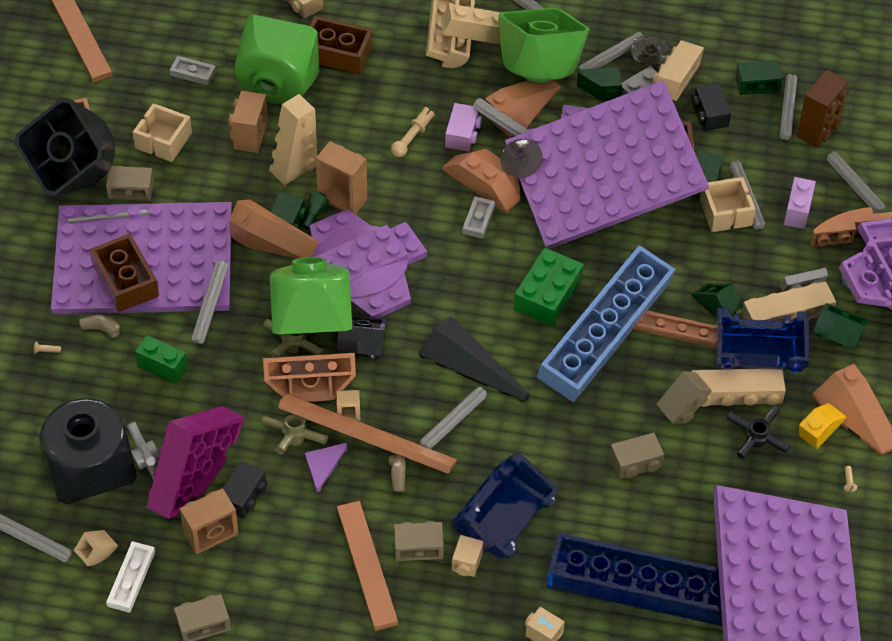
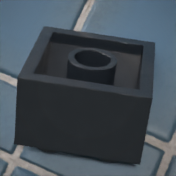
M352 316V329L338 331L337 352H342V354H364L366 358L382 356L387 319Z

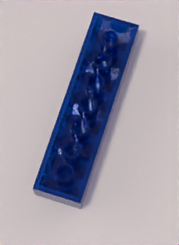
M558 533L548 572L547 588L723 626L718 567Z

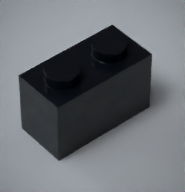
M720 83L697 86L695 94L692 96V105L694 108H697L698 121L703 124L705 131L729 127L731 111Z
M240 460L224 485L223 489L236 509L237 517L244 519L248 512H252L259 494L265 492L268 485L265 471Z

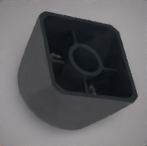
M68 98L59 99L15 136L16 147L45 194L50 196L74 192L96 184L109 172L115 157V141L107 124L99 116Z
M75 399L61 404L45 419L39 437L40 449L59 502L70 504L133 484L137 478V473L128 437L120 414L111 405L97 399Z

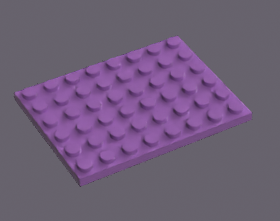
M664 80L505 140L547 249L709 189L705 175Z
M232 203L59 206L51 303L52 315L118 313L92 266L89 249L131 233L157 279L159 297L119 313L200 311L217 261H225L229 267L214 311H230L231 235L229 218L232 214ZM149 209L150 214L139 216L140 210ZM121 212H128L130 217L67 223L69 218L91 217L104 214L115 216Z
M717 485L713 489L724 641H861L847 510Z

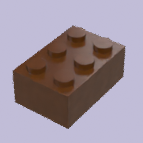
M314 16L310 26L318 33L319 65L361 74L373 47V29Z
M828 70L825 71L805 94L796 137L817 148L823 141L827 142L832 130H837L842 122L840 116L845 109V104L843 103L849 93L847 90L848 80Z
M131 233L89 249L92 266L118 313L159 297L157 279Z

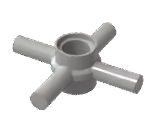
M132 422L127 425V428L137 448L131 450V453L139 469L147 466L154 481V471L157 467L155 462L160 458L159 452L152 440L145 443L136 422Z

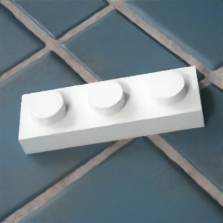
M131 542L107 599V607L131 612L154 557L155 547Z

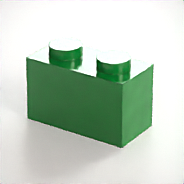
M148 335L135 351L137 367L174 384H177L188 369L186 352Z

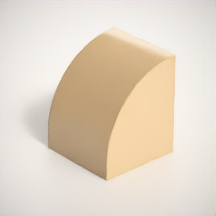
M359 390L336 391L337 413L360 422Z
M105 530L84 532L74 551L87 566H92L109 557L118 545Z

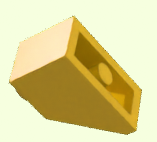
M830 403L817 407L799 424V436L817 450L844 422L847 416Z

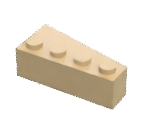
M300 94L282 104L278 122L280 131L275 137L277 148L272 152L274 163L269 168V171L284 186L305 172L311 171L316 166L315 108Z

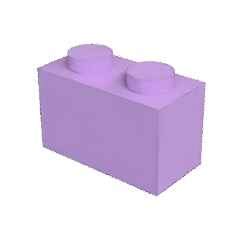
M454 103L446 131L445 148L470 152L472 144H476L478 135L476 128L480 129L482 116H479V112L473 106Z
M794 177L784 225L805 229L816 181Z

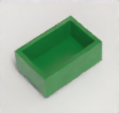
M544 248L515 292L514 310L554 326L582 281L584 264Z

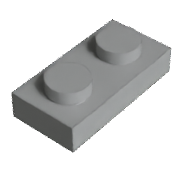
M181 56L176 57L170 68V76L204 85L210 84L216 72L215 65Z
M649 66L622 82L621 92L625 95L652 85L653 77L658 72Z
M474 197L462 228V234L483 239L495 208V201Z
M822 268L786 276L781 282L780 288L782 292H785L792 288H801L812 283L825 282L828 277L827 270Z

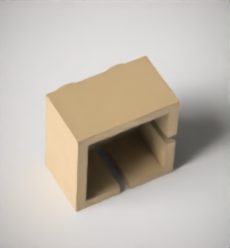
M153 103L144 115V120L141 119L133 131L135 149L151 155L155 152V156L173 162L192 134L190 116Z
M744 177L708 182L709 189L700 193L699 200L711 232L729 230L732 225L734 229L753 226L756 209L751 196L748 195L749 190Z

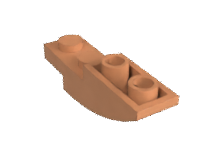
M868 207L832 217L813 230L810 242L811 247L853 243L855 235H861L858 230L860 223L892 219V212L873 214L872 208Z

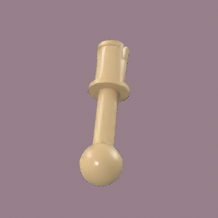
M424 107L418 117L410 122L412 125L410 130L401 141H396L391 146V152L394 156L402 157L406 155L407 145L418 132L423 133L425 131V126L435 116L433 111H430L427 115L429 108Z

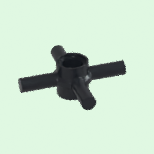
M772 406L764 418L757 417L750 422L733 412L728 414L726 418L728 421L746 430L747 440L737 452V456L740 459H744L753 447H762L766 442L784 453L788 452L790 445L771 435L770 424L780 412L778 407Z

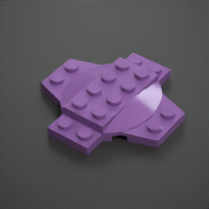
M346 209L309 225L311 237L319 241L312 257L326 259V264L340 265L349 270L350 295L353 308L366 317L381 318L411 304L405 272H407L409 264L427 257V250L406 222L389 228L388 225L382 227L371 226Z
M892 219L862 222L859 224L858 230L866 246L862 253L860 252L843 261L839 269L857 303L884 306L892 310Z

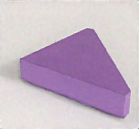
M346 443L305 453V459L316 492L321 491V487L326 479L330 477L338 465V461L344 452L347 451Z

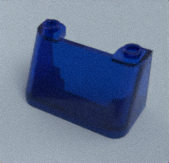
M717 308L714 321L716 361L723 369L756 368L802 372L803 369L807 368L809 364L808 312H797L796 318L789 320V316H784L783 321L739 319V314H734V317L729 315V308Z
M517 451L503 460L491 472L450 523V527L460 535L483 541V549L500 559L506 557L508 559L517 549L515 547L517 536L542 507L547 509L556 500L554 495L559 489Z

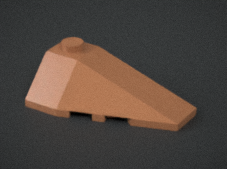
M527 80L502 88L485 98V101L528 129L532 120L539 116L541 109L552 100L561 86L554 80L546 83ZM493 122L509 138L515 137L507 130Z
M250 199L237 201L229 218L231 238L250 249L298 259L312 257L319 244V241Z
M855 364L835 372L812 394V397L819 406L830 403L846 415L847 418L841 426L847 430L851 429L860 436L861 441L880 455L892 451V426L867 380Z

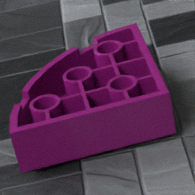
M221 406L169 421L165 429L164 443L159 451L160 458L154 471V481L148 493L149 500L146 508L170 519L180 514V508L184 507L185 504L192 499L197 500L203 495L227 461L228 457L225 454L230 444L235 445L245 417Z

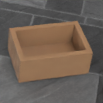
M330 141L316 157L317 192L327 196L328 205L341 211L348 209L356 215L367 201V158Z

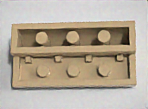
M432 0L426 56L441 60L442 67L445 68L460 67L470 57L471 40L443 35L441 17L449 3L474 8L475 0Z

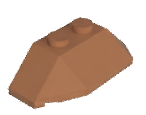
M487 149L456 155L442 167L444 172L484 199L495 201V206L505 213H508L520 202L519 176L516 168Z
M355 353L263 358L264 381L282 397L289 394L307 402L335 400L337 398L336 391H343L356 376Z

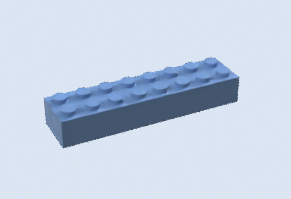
M639 245L543 361L537 378L574 403L670 284L676 269Z

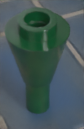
M321 192L309 194L306 218L302 224L304 229L309 230V225L313 223L314 219L329 204L325 194Z

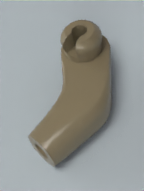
M96 314L79 319L82 330H102L108 333L110 338H116L120 334L119 323L105 315Z
M392 454L389 457V465L392 467L391 480L393 492H405V457Z

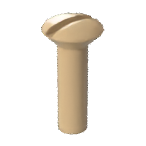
M36 341L34 343V354L38 352L61 353V346L39 345Z
M846 466V485L843 489L846 492H854L857 490V485L853 483L851 466Z

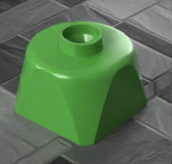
M558 8L510 11L498 14L503 64L510 72L532 82L546 83L569 77L576 71L590 28Z
M254 14L249 16L235 62V76L239 84L245 91L266 94V103L282 105L298 94L303 96L319 74L317 31L311 26Z
M305 257L292 261L291 266L276 269L270 274L272 333L296 334L347 331L352 329L350 276L347 268L335 264H326V259Z

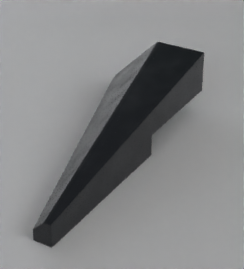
M451 316L434 328L419 352V356L423 359L425 357L429 358L441 367L445 365L456 370V373L486 387L490 385L499 389L500 393L504 395L508 393L515 396L522 403L529 399V393Z

